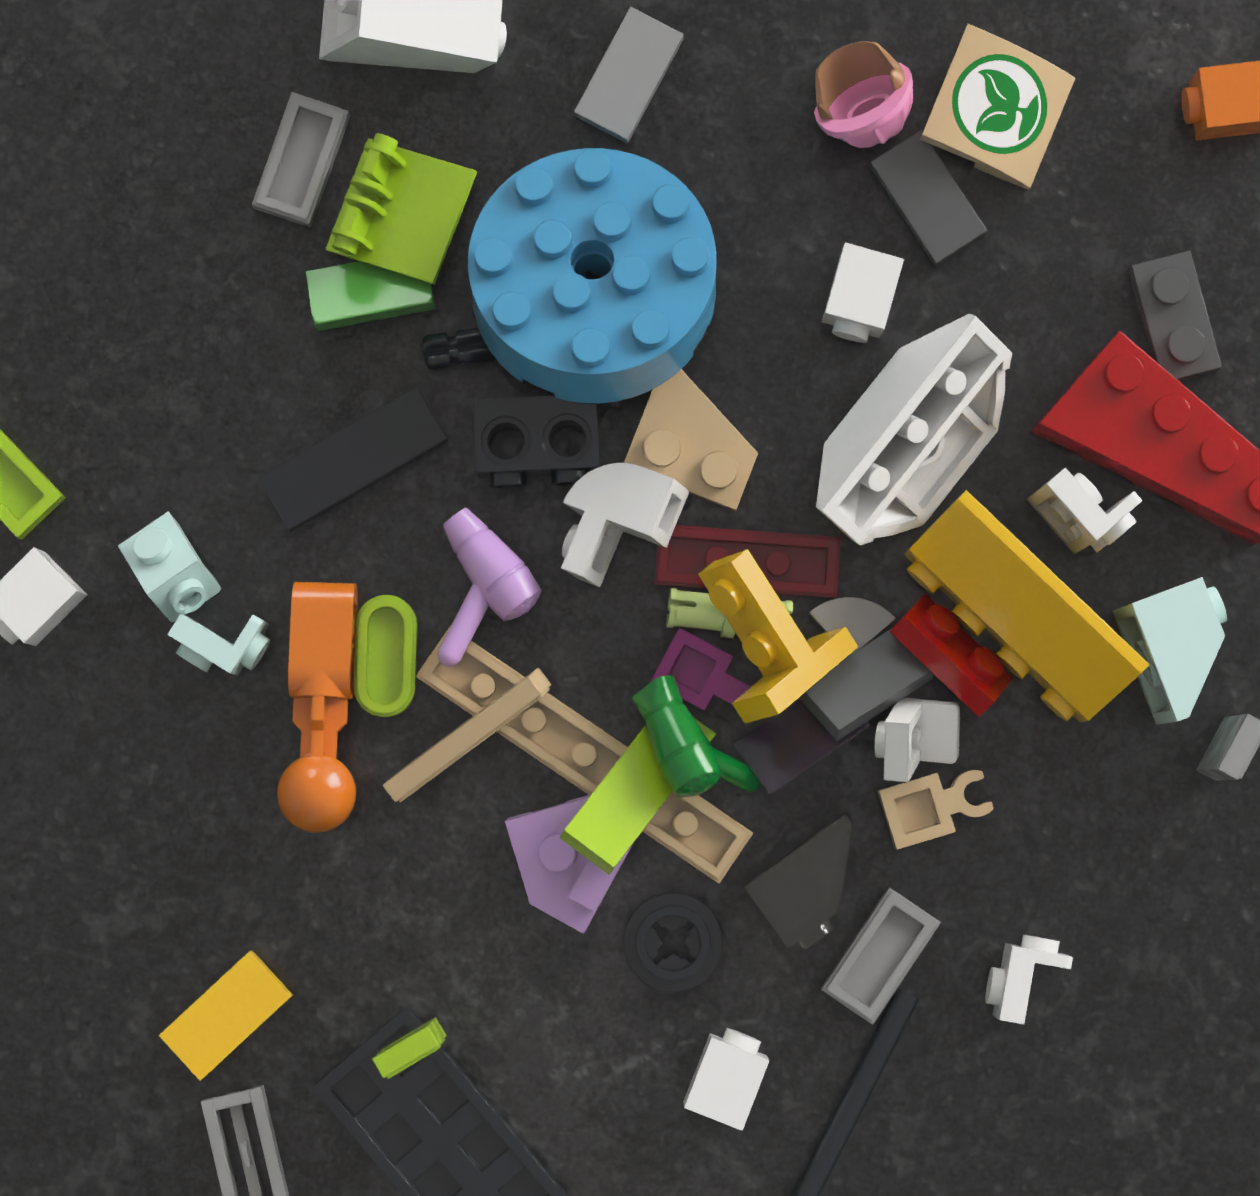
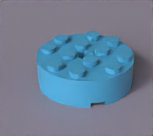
M584 148L555 153L541 158L513 174L494 192L483 207L471 235L468 250V273L474 314L484 342L500 365L520 382L526 380L539 388L554 393L557 399L577 403H609L646 393L669 380L693 357V351L711 323L716 300V246L710 222L697 198L685 184L665 168L635 154L604 148ZM591 271L592 275L603 276L599 279L584 278L586 272Z

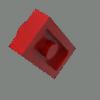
M926 594L889 631L978 717L996 701L1014 678L1004 669L1001 660L994 652L988 648L981 647L959 626L956 617L950 610L936 604Z

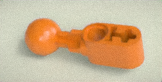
M294 582L292 589L288 690L289 696L293 698L292 722L301 731L300 758L292 762L281 775L277 787V799L284 817L296 828L310 833L327 832L341 825L351 814L356 801V786L352 774L342 762L337 760L338 732L347 724L348 699H352L354 693L355 624L358 613L356 583Z

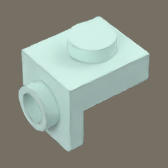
M169 511L118 545L148 597L170 622H175L180 614L186 615L196 611L205 601L221 590L217 580L202 563L182 528Z
M183 614L179 615L167 634L181 643L176 654L205 672H208L214 663L236 676L240 674L243 667L252 671L263 657L271 639L264 636L270 624L255 615L251 616L234 645Z

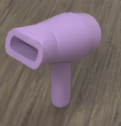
M466 507L443 524L447 539L472 582V586L438 650L440 663L447 667L456 666L461 661L488 607L503 621L512 620L527 613L535 605L542 592L529 568L524 565L525 563Z

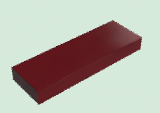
M676 525L667 548L657 545L654 586L708 590L698 574L712 562L748 549L777 595L836 599L841 537Z

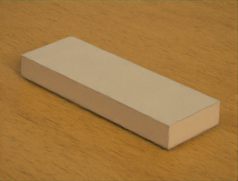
M538 667L395 773L383 784V787L395 802L398 800L402 802L540 700L550 690L549 686L551 683Z

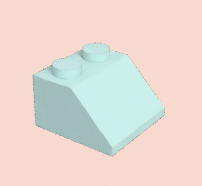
M1203 577L1112 611L1122 638L1150 664L1138 676L1156 725L1178 722L1190 717L1225 637L1221 623L1227 621L1225 606L1214 586L1206 588Z

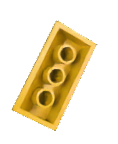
M967 490L904 553L912 562L906 569L912 578L932 595L938 589L946 594L957 605L951 611L957 621L976 637L983 631L1001 647L996 655L1003 665L1020 679H1023L1027 674L1032 676L1046 690L1040 696L1041 700L1065 722L1072 716L1079 722L1089 721L1150 665Z

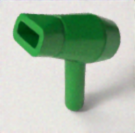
M667 675L654 679L631 698L645 721L658 767L677 797H692L702 794L712 788L719 779L746 792L756 791L760 787L762 777L756 769L711 746L710 741L683 704L674 676Z

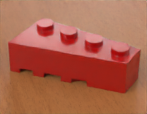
M1121 331L1103 347L1031 431V433L1049 442L1053 441L1077 453L1078 457L1098 467L1101 465L1132 481V484L1151 494L1156 493L1182 506L1184 510L1253 545L1260 542V450Z

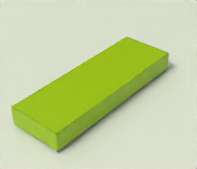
M694 718L711 742L716 733ZM646 725L559 837L608 875H610L673 792L661 773V769L658 767Z

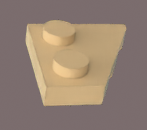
M681 369L669 380L652 390L624 463L635 464L671 477L685 487L690 495L736 512L758 452Z

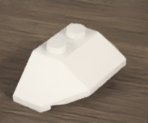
M967 314L899 348L825 441L816 508L858 545L873 542L875 538L892 536L923 526L997 433L1005 395V370L1010 369L1012 352L972 314Z

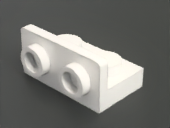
M1065 467L1031 495L1027 501L1075 555L1089 545L1096 552H1099L1106 545L1109 546L1137 522L1129 512L1142 502V499L1133 491L1104 512L1099 506L1103 498L1097 488L1081 473H1077L1073 477Z

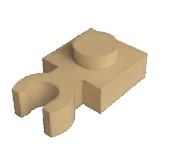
M979 770L963 772L954 779L951 787L946 789L942 788L938 773H934L877 790L895 850L956 832L951 814L959 812L968 817H981L990 813L994 809L992 802H984L974 806L969 804L964 797L965 787L973 781L983 779V772Z

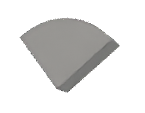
M854 597L837 598L827 601L808 613L825 633L846 626L858 645V648L852 653L866 645L896 619L882 606L869 600Z

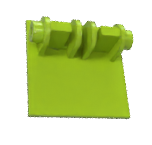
M376 133L374 139L368 138L364 145L363 153L355 174L352 176L350 187L344 197L342 208L331 231V236L325 250L435 285L477 171L397 147V140L387 135Z

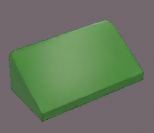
M358 261L306 271L312 319L317 331L436 309L432 284Z

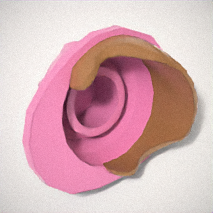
M854 42L833 51L816 69L815 89L817 106L814 114L819 127L827 135L841 139L858 148L885 144L889 138L898 135L903 129V125L912 107L913 80L909 68L902 63H898L876 42Z

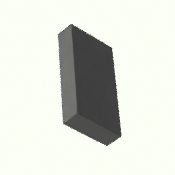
M920 130L871 161L869 167L933 265L936 266L985 235L987 229L932 145L920 140L923 133Z
M890 630L846 657L799 697L836 741L933 679L934 674L889 632Z

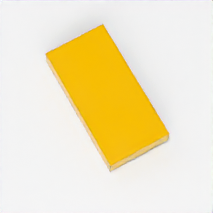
M251 950L158 1036L201 1081L285 1004L293 994Z

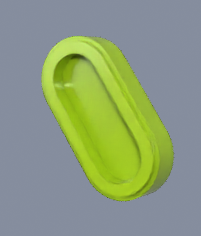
M380 595L368 600L359 610L355 624L354 694L358 703L365 711L378 717H393L401 714L411 705L416 694L418 621L411 606L401 598L393 595Z

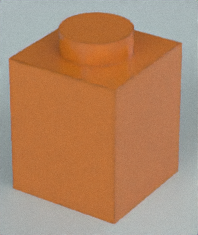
M1260 60L1198 68L1188 81L1189 87L1182 90L1184 120L1186 124L1194 123L1196 141L1260 133Z

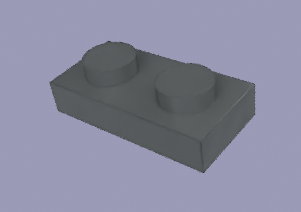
M1191 251L1132 265L1128 271L1152 358L1177 380L1202 375L1222 368Z

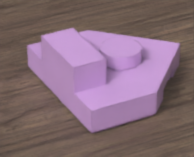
M591 795L569 800L563 804L538 811H530L512 816L505 820L529 903L583 934L587 930L631 849L630 847L610 875H608L559 838Z

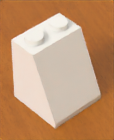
M324 0L319 59L334 62L476 73L497 63V58L501 56L504 50L507 32L505 23L501 22L502 0Z

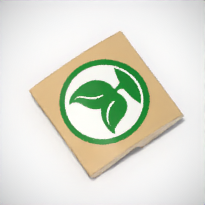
M967 24L920 140L975 162L973 167L975 169L1029 190L1075 77L1026 49Z

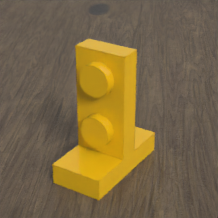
M748 549L716 560L698 574L709 591L711 602L719 612L724 614L741 640L745 655L759 668L764 676L732 703L745 724L780 714L858 648L857 643L846 626L810 637L806 641Z

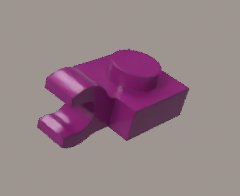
M681 628L678 629L651 680L652 682L661 676H674L682 699L704 711L707 710L714 695L732 705L738 697L751 687L726 674L734 656Z

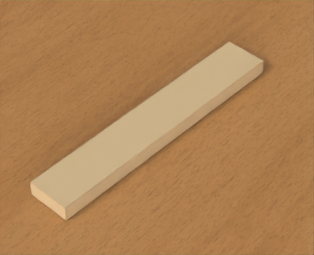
M450 627L415 676L472 716L525 678L473 641H470L461 661L456 666L447 667L442 665L438 659V650ZM546 693L540 700L496 731L588 795L595 791L628 748L549 693ZM674 791L642 831L717 883L721 882L753 835V832L699 795L677 797Z

